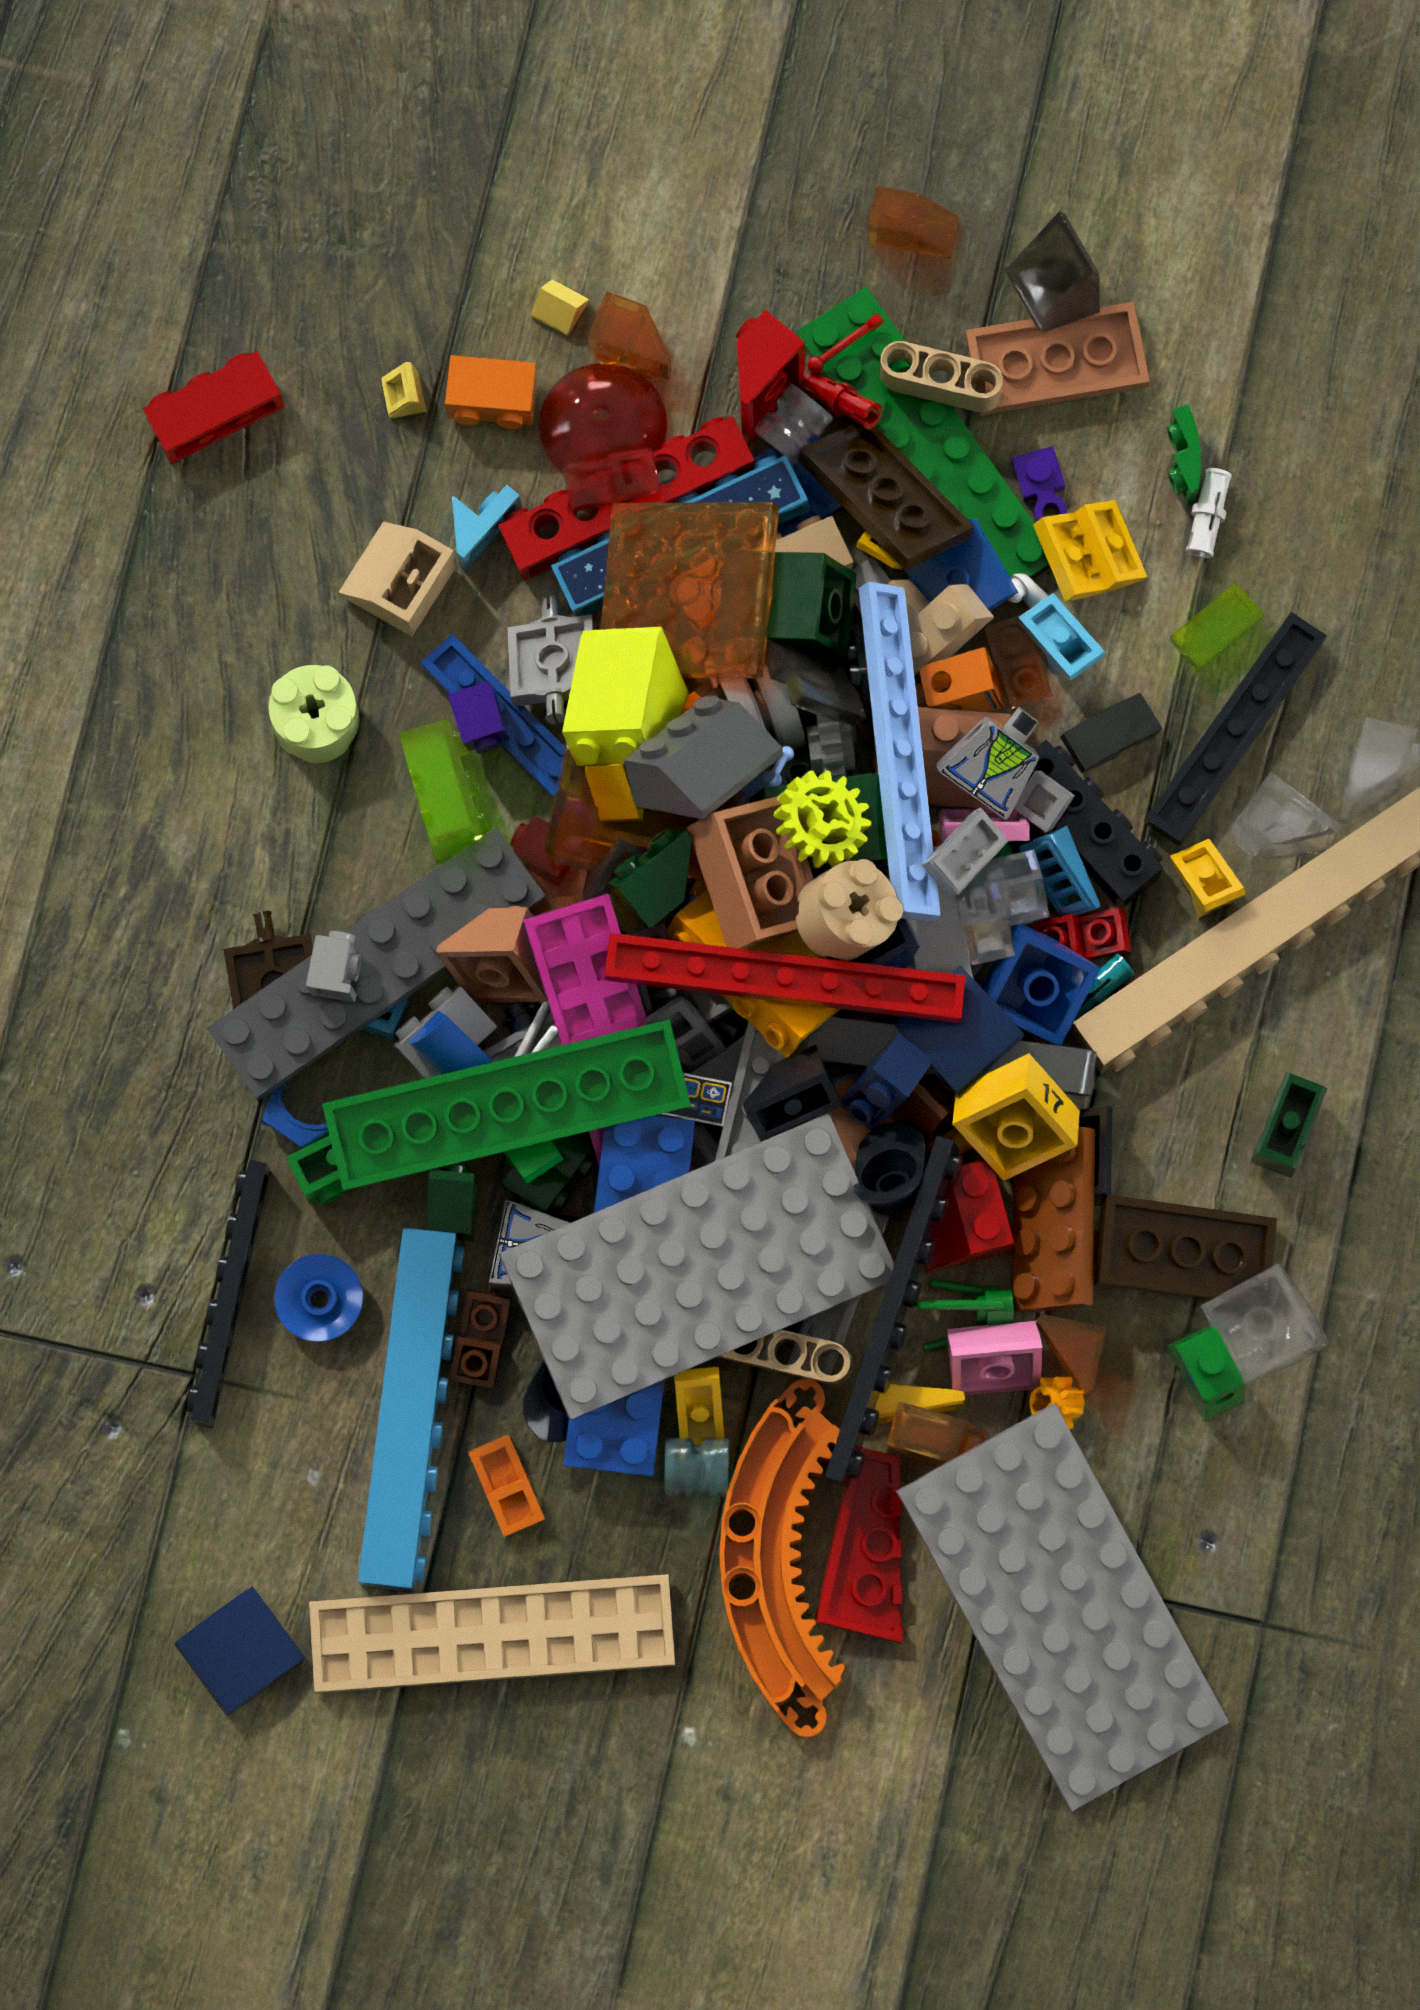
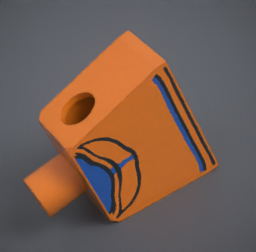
M985 647L919 667L922 683L915 684L918 707L988 712L1004 708L996 668Z

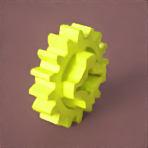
M812 770L807 772L801 779L796 777L787 785V789L778 796L777 800L782 805L774 811L773 816L783 820V824L776 829V833L778 835H788L790 840L785 844L784 848L790 850L796 846L800 850L798 854L800 862L808 856H812L814 867L819 868L827 860L831 867H834L844 859L848 861L858 853L857 848L866 843L868 838L862 832L871 826V821L861 818V814L869 806L867 803L858 804L855 800L860 793L859 788L852 789L851 791L845 788L846 777L842 776L837 782H833L830 771H824L817 778Z

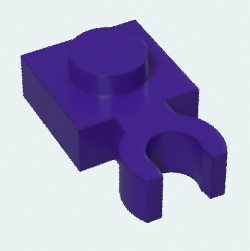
M1053 446L1012 457L1011 464L1023 502L1036 499L1034 508L1035 523L1044 517L1043 511L1047 508L1055 509L1058 515L1067 514L1065 502L1055 495V493L1065 490V483Z

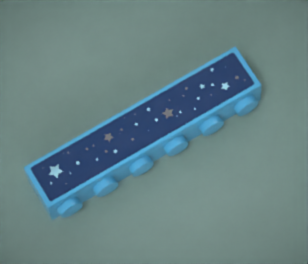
M784 455L778 459L776 456L764 458L753 466L754 470L740 477L736 474L726 476L714 484V489L702 495L698 493L688 494L675 503L676 507L661 514L659 511L650 512L640 517L636 521V526L623 532L620 530L607 532L597 539L598 544L583 551L581 548H575L562 554L558 558L559 562L551 565L574 616L593 615L636 593L644 591L811 512L808 499L787 456Z

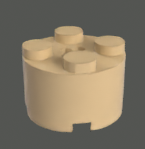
M867 859L846 861L834 866L804 886L797 902H800L799 914L796 916V925L803 941L813 952L824 958L830 956L840 959V961H849L859 957L890 937L895 930L898 920L902 917L903 906L897 898L890 881L876 868L873 862Z

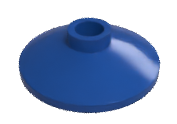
M310 1254L295 1260L283 1271L276 1284L274 1304L280 1321L290 1333L306 1341L326 1342L342 1336L356 1323L363 1306V1289L355 1271L342 1259L328 1254ZM318 1293H324L328 1296V1303L323 1308H316L312 1304L313 1297Z

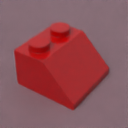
M985 1160L962 1165L956 1181L949 1180L944 1197L949 1198L948 1209L941 1224L935 1223L930 1238L935 1240V1248L928 1266L924 1265L926 1274L1011 1253L1013 1250L1014 1240L995 1171ZM913 1207L909 1208L910 1215L912 1213Z

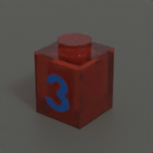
M533 815L528 825L524 823L519 825L510 842V846L514 847L513 851L526 869L560 887L581 851L579 839L536 815Z

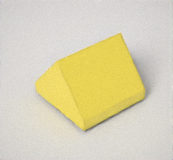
M551 280L540 288L531 317L569 336L587 306L589 299Z
M411 362L403 363L381 378L389 418L427 412L420 374Z

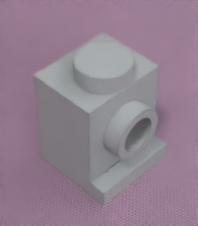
M330 931L328 937L316 935L306 987L312 996L349 1002L356 1001L357 993L350 985V981H357L361 955L356 954L354 935L340 931Z

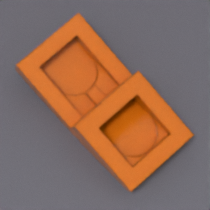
M509 1434L468 1451L504 1537L545 1520Z

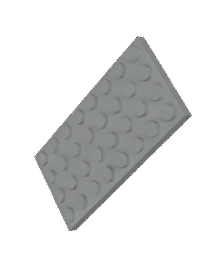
M829 1113L499 1253L569 1420L889 1283L894 1262L868 1203L862 1201L855 1194L854 1185L859 1182Z
M1056 1404L1047 1406L896 1491L1071 1811L1076 1810L1229 1723Z

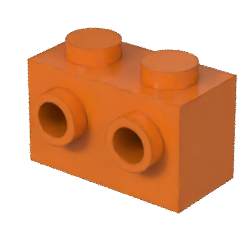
M450 355L445 399L447 417L453 418L455 422L463 425H477L480 421L497 422L498 426L507 429H519L522 425H533L538 381L536 363Z

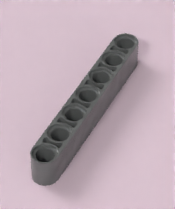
M831 1017L799 1044L794 1054L816 1045L825 1063L866 1068L879 1051L900 1032L893 1024ZM1019 1041L981 1075L983 1076L1030 1053L1065 1094L1092 1096L1097 1052ZM931 1066L923 1075L941 1078Z

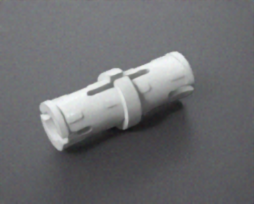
M1208 468L1204 471L1198 503L1192 507L1191 514L1194 516V522L1189 543L1186 547V552L1192 556L1210 558L1214 555L1213 550L1219 525L1225 521L1227 514L1223 508L1229 482L1232 478V474L1228 471L1218 468Z

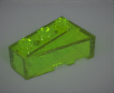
M449 718L398 733L436 865L446 862L490 831L485 811L476 812L472 797L480 794L473 770L464 772L460 756L467 755V749L462 742L459 730L452 732Z

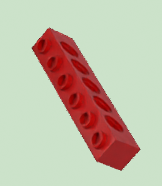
M731 416L726 419L716 417L701 425L700 431L686 438L683 435L672 437L661 445V449L647 456L644 453H640L626 459L622 463L621 468L607 474L603 471L589 476L583 481V486L570 492L560 490L550 494L544 499V504L531 510H528V508L518 509L505 517L506 522L498 526L523 580L527 581L552 569L551 565L559 562L558 558L565 552L575 548H581L583 551L598 544L597 539L607 532L613 530L623 532L636 526V521L640 517L654 511H659L660 514L676 507L675 503L688 494L698 493L702 495L714 489V484L726 476L736 474L740 477L754 470L755 461L734 417ZM709 451L716 455L714 461L707 466H698L693 462L695 456L700 452ZM669 469L677 473L675 479L668 484H659L654 481L655 476L662 470ZM623 488L637 490L636 497L630 502L622 503L615 499L617 493ZM594 506L598 508V513L593 519L582 521L576 518L581 508ZM546 524H555L559 527V531L553 538L542 539L537 536L540 528Z

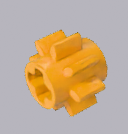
M1071 1377L1040 1378L1041 1386L1035 1388L1030 1394L1029 1407L1031 1415L1051 1404H1056L1069 1430H1072L1074 1428L1073 1420H1077L1084 1412L1083 1391L1071 1387Z

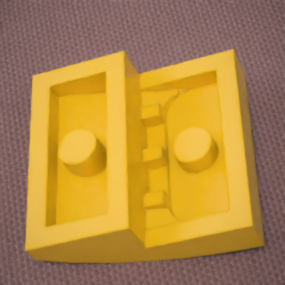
M1116 500L1085 504L1073 513L1042 517L1033 524L1065 602L1117 590L1143 581L1148 577Z

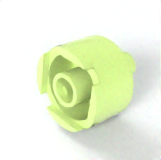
M327 665L301 666L291 670L273 684L269 700V715L276 738L284 750L310 763L328 762L344 754L357 734L360 718L353 690L347 680L336 669ZM317 709L319 717L311 719L309 711Z

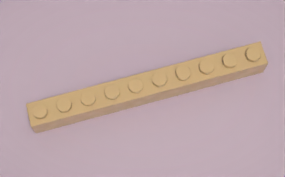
M1420 787L1074 1021L1071 1032L1083 1049L1097 1052L1095 1066L1102 1074L1111 1067L1115 1072L1123 1069L1136 1058L1133 1052L1144 1044L1148 1043L1151 1048L1158 1045L1172 1034L1169 1027L1183 1018L1186 1023L1195 1020L1208 1009L1205 1003L1218 994L1223 999L1230 996L1244 985L1241 978L1253 970L1261 974L1280 960L1277 954L1290 945L1294 950L1302 947L1316 935L1313 929L1325 921L1331 926L1343 919L1351 912L1349 908L1351 903L1360 897H1363L1365 901H1369L1387 887L1384 883L1385 880L1396 873L1400 877H1404L1420 865Z

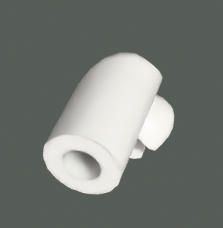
M1014 574L1010 577L1019 592L1008 599L1010 602L1018 603L1022 599L1031 609L1048 597L1046 592L1026 574Z

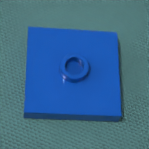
M969 519L975 526L971 539L905 570L929 603L949 585L968 584L989 611H992L1019 593L977 519Z

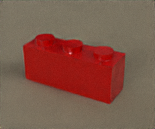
M257 350L249 355L248 353H241L232 357L226 362L225 367L211 374L203 372L194 376L188 381L187 386L173 393L166 391L156 395L143 410L153 433L170 465L285 407L281 393Z

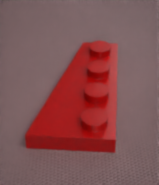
M862 1447L861 1453L865 1454L864 1466L857 1480L852 1478L849 1488H844L814 1620L819 1624L901 1644L903 1643V1627H901L902 1585H900V1558H902L899 1529L901 1500L896 1493L900 1489V1457Z

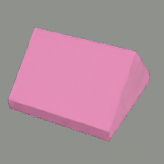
M1036 1321L947 1329L952 1390L964 1391V1395L968 1396L1032 1390L1041 1386L1042 1343Z

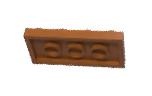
M1080 1127L1078 1130V1145L1014 1176V1246L1012 1269L1014 1312L1032 1313L1093 1306L1094 1129Z

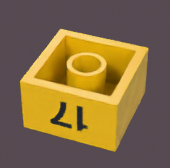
M1028 1053L979 1077L960 1095L955 1092L953 1125L999 1177L1005 1181L1078 1145L1080 1110L1031 1054Z

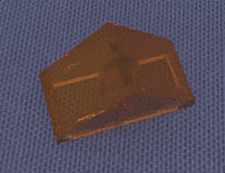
M1045 1314L1037 1318L1036 1325L1040 1335L1068 1377L1072 1378L1074 1386L1083 1391L1085 1400L1092 1395L1106 1327Z

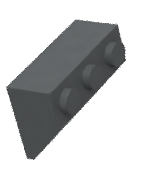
M705 696L696 700L694 705L678 718L669 721L667 726L654 737L641 743L635 752L624 759L635 806L705 819L782 757L784 753L782 746L739 702L719 699L717 696Z

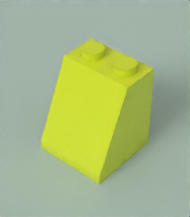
M662 627L583 631L580 637L562 730L577 766L625 764L624 759L635 752L641 743L654 737L667 726L669 721L679 717L689 697V692Z

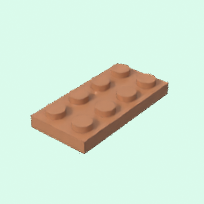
M1134 302L965 331L969 357L996 365L1003 376L1001 399L998 405L991 411L980 412V416L1148 388L1150 384ZM987 381L974 383L975 390L979 393L986 394L994 389Z

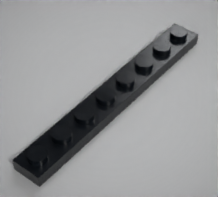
M936 1136L825 1474V1478L831 1483L849 1488L852 1478L857 1480L862 1472L865 1454L861 1453V1449L866 1435L871 1437L874 1434L879 1419V1411L875 1410V1406L880 1392L886 1394L891 1384L893 1368L889 1367L893 1351H900L904 1344L907 1325H904L903 1321L908 1307L914 1308L918 1301L921 1283L917 1282L921 1266H928L935 1248V1240L930 1238L935 1223L941 1224L948 1209L949 1198L944 1197L949 1180L956 1181L961 1170L963 1156L958 1155L960 1149L953 1140Z

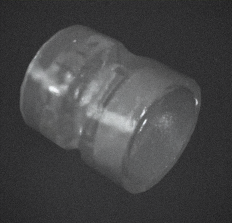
M791 383L776 401L778 410L776 412L768 411L753 430L796 465L800 448L810 444L809 438L811 436L819 437L834 417Z

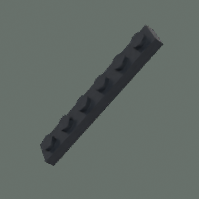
M1290 612L1144 819L1145 824L1178 846L1182 844L1325 642L1326 634L1293 612Z
M249 1159L247 1171L240 1170L238 1174L235 1196L241 1197L237 1214L230 1213L225 1238L231 1240L227 1257H220L216 1271V1282L221 1283L218 1300L211 1299L207 1311L206 1325L212 1326L208 1343H201L197 1356L196 1368L202 1369L199 1386H191L187 1401V1412L192 1413V1421L199 1426L214 1428L271 1173L269 1166L265 1162Z

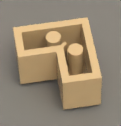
M911 579L892 580L887 584L905 588L914 675H920L919 667L951 657L994 618L968 584L949 585L930 603Z

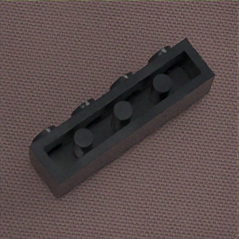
M1046 739L1034 749L1039 759L1028 781L1035 771L1041 770L1075 795L1052 831L1064 826L1068 827L1087 874L1117 907L1124 909L1160 878L1163 869L1160 864L1162 858L1149 842L1144 841L1141 844L1130 832L1133 826L1120 810L1115 809L1112 812L1101 800L1104 795L1092 779L1086 777L1083 780L1072 768L1075 763L1067 751L1060 745L1054 748Z

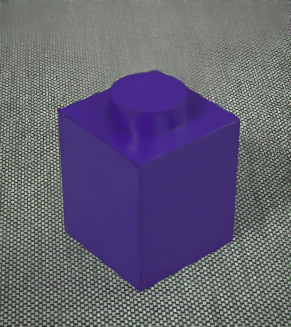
M490 681L448 694L462 742L468 751L476 750L478 754L487 753L501 747L500 741L510 738L495 689Z

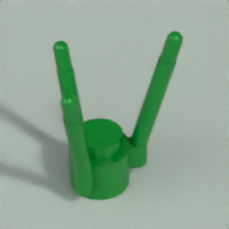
M932 1279L930 1281L932 1288L978 1296H975V1300L917 1301L915 1304L917 1309L975 1310L976 1322H984L985 1325L1014 1322L1012 1291H999L998 1286H978ZM947 1336L925 1343L923 1350L929 1352L948 1347Z

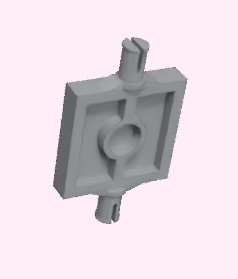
M546 595L541 598V619L526 625L507 627L510 697L514 707L546 703L547 722L556 724L557 717L560 724L565 720L563 701L569 699L580 637L583 631L596 630L592 614L575 617L559 616V598L555 595H549V604Z

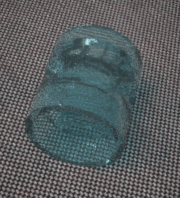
M666 1438L665 1496H690L694 1490H699L703 1497H727L729 1484V1439L704 1438L700 1445H695L691 1438Z

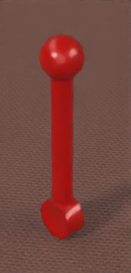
M879 314L873 315L862 327L820 357H811L807 363L808 369L813 373L821 372L827 361L869 331L879 328L884 322Z

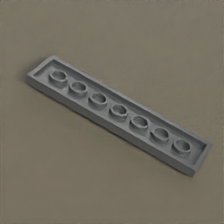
M495 827L345 931V933L355 936L354 947L357 950L356 954L361 955L357 981H350V985L357 993L355 1002L311 995L306 987L311 955L207 1027V1029L257 1101H260L448 970L435 953L437 946L488 908L519 906L527 907L531 912L547 900L546 895L500 831Z

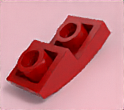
M1119 907L1079 917L1070 914L1032 923L1034 930L1055 939L1089 961L1111 957L1116 953L1121 955L1131 952L1126 912Z

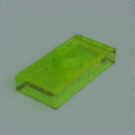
M1235 582L1170 636V641L1199 672L1263 619L1264 613Z

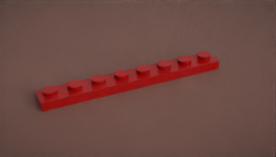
M615 933L609 934L604 981L960 1023L966 978L965 975Z

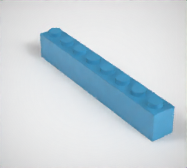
M403 1228L358 1583L361 1587L415 1593L416 1582H424L427 1555H420L422 1537H430L432 1525V1511L425 1510L427 1492L435 1493L438 1466H431L433 1448H441L443 1437V1422L436 1421L438 1404L446 1405L449 1389V1378L442 1377L444 1360H452L454 1349V1334L447 1333L449 1316L457 1317L460 1300V1290H453L455 1272H463L465 1261V1247L458 1246L459 1240L456 1233Z

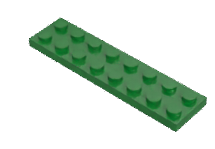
M867 286L797 330L796 335L805 342V351L810 358L814 356L820 357L862 327L873 315L879 314L884 320L883 324L876 330L869 331L827 361L821 373L840 384L845 382L852 385L861 396L882 406V410L879 411L882 413V416L876 427L968 520L977 519L1010 577L1014 574H1026L1031 579H1034L1051 568L1034 529V521L953 407L894 392L882 383L880 363L884 348L890 343L905 340ZM902 360L893 361L888 366L896 373H903L910 369V365Z
M668 1019L323 1103L322 1107L342 1190L344 1191L691 1107L671 1020Z

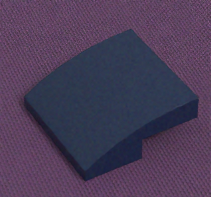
M961 965L951 973L966 976L960 1023L903 1016L894 1024L906 1039L934 1060L930 1066L958 1095L966 1090L1025 1036Z
M253 1586L214 1612L174 1644L227 1717L262 1694L266 1687L302 1664L305 1659L304 1655Z

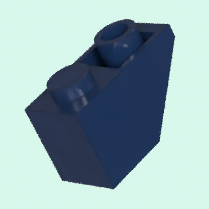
M898 1033L879 1051L841 1097V1107L848 1112L854 1121L865 1125L872 1131L909 1097L934 1060Z

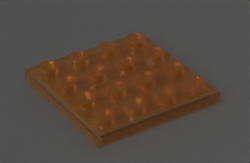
M773 502L613 503L600 630L662 627L680 674L684 678H763L779 506Z

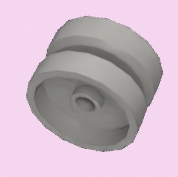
M775 657L752 664L751 679L755 692H752L746 677L739 670L716 677L720 699L739 702L766 731L769 730L771 736L782 747L789 746L795 750L806 746L805 735L795 702Z

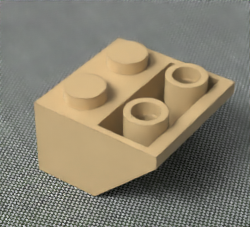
M383 522L338 594L413 637L457 567L454 550L417 529Z

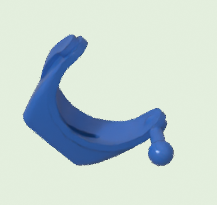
M287 1081L271 1093L264 1110L262 1123L265 1126H270L273 1130L297 1145L301 1150L329 1136L326 1123L320 1125L305 1124L294 1119L286 1111L281 1099V1093L289 1083Z

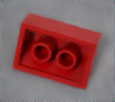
M766 310L757 319L750 317L746 320L736 334V338H738L736 342L741 433L748 447L803 388L802 382L805 378V342Z

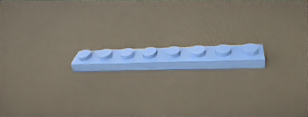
M867 582L859 588L890 883L903 906L901 918L931 922L941 915L937 883L922 866L934 851L905 588Z

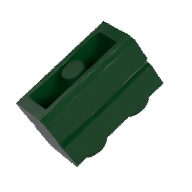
M1286 1072L1250 1162L1292 1178L1328 1088Z

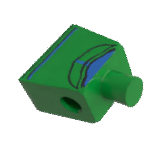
M1205 1326L1166 1346L1204 1422L1244 1403L1245 1383L1215 1326Z

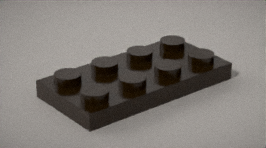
M854 423L800 448L798 461L904 570L912 568L972 538L975 526L876 426L866 429L862 425Z
M1107 1194L1102 1196L1094 1285L1253 1307L1270 1306L1277 1218Z

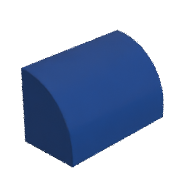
M440 1011L408 1041L440 1075L493 1062L448 1016Z

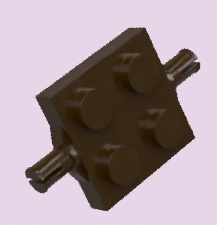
M263 911L265 928L263 927L261 913H254L253 917L258 939H254L243 946L223 949L233 1009L311 956L313 945L310 933L293 937L275 935L271 916L272 912Z

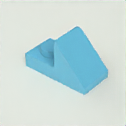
M508 485L499 494L494 491L483 501L479 508L481 513L479 516L456 497L452 496L456 550L460 567L467 571L501 533L498 525L506 522L505 517L522 508L520 495Z
M1054 593L1018 617L1020 626L1045 653L1049 670L1056 675L1072 680L1106 656L1105 651Z

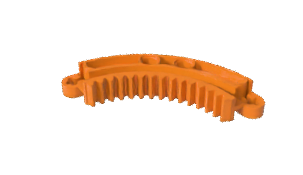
M800 1379L792 1383L779 1399L776 1398L770 1404L752 1431L738 1459L728 1488L722 1516L719 1553L722 1593L728 1623L738 1652L752 1681L770 1708L793 1734L805 1739L817 1736L824 1729L827 1714L821 1702L841 1684V1678L845 1671L843 1664L833 1667L829 1666L834 1657L832 1650L818 1651L824 1644V1637L822 1635L810 1636L811 1632L816 1628V1622L814 1619H802L810 1612L809 1604L796 1602L805 1595L804 1586L792 1584L802 1578V1570L790 1566L801 1561V1552L790 1547L799 1545L802 1542V1535L792 1530L804 1527L805 1518L797 1513V1511H807L809 1501L802 1494L815 1493V1484L809 1478L822 1479L823 1469L818 1462L829 1464L832 1456L829 1448L834 1449L840 1429L835 1424L832 1425L821 1414L825 1405L824 1390L820 1384L810 1379ZM798 1390L805 1394L810 1390L814 1391L816 1394L813 1402L816 1407L812 1410L806 1406L801 1408L795 1414V1419L803 1422H800L794 1428L790 1415L779 1407L785 1402L789 1412L797 1403L795 1393ZM738 1514H747L755 1522L754 1530L746 1536L735 1535L729 1527L731 1519ZM746 1577L754 1583L755 1592L750 1598L738 1600L730 1594L729 1587L736 1578ZM796 1685L805 1695V1697L797 1698L796 1702L805 1710L813 1706L818 1711L815 1715V1720L818 1724L813 1729L808 1725L803 1726L801 1729L797 1727L795 1723L799 1717L790 1706L786 1716L778 1707L790 1700Z

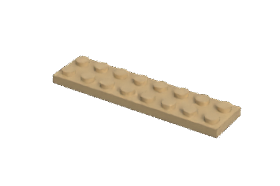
M669 1574L309 1602L314 1692L316 1694L675 1666Z

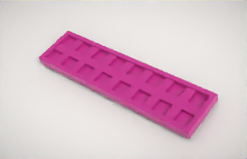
M608 893L523 920L561 1045L645 1025L643 1019L646 1018V1013L637 984L604 981L609 934H621ZM658 1114V1115H656V1116H664V1117L677 1118V1117L668 1116V1115H663V1114ZM604 1128L588 1131L598 1166L600 1164ZM690 1161V1169H689V1172H692V1171H694V1170H693L692 1163H691V1161Z

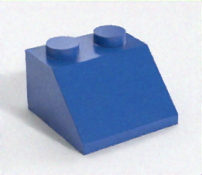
M1014 921L981 988L1016 1026L1061 1046L1101 968L1055 939L1018 921Z

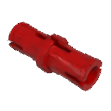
M820 372L808 373L802 382V386L806 387L801 389L803 395L824 404L829 413L837 417H842L843 415L862 425V427L871 429L877 425L882 416V413L879 412L882 410V406L879 403L861 396L848 383L842 382L840 384Z

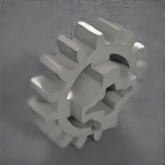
M835 700L815 703L817 726L806 727L811 770L816 775L828 770L831 772L832 778L846 777L845 771L856 770L850 721L839 723Z

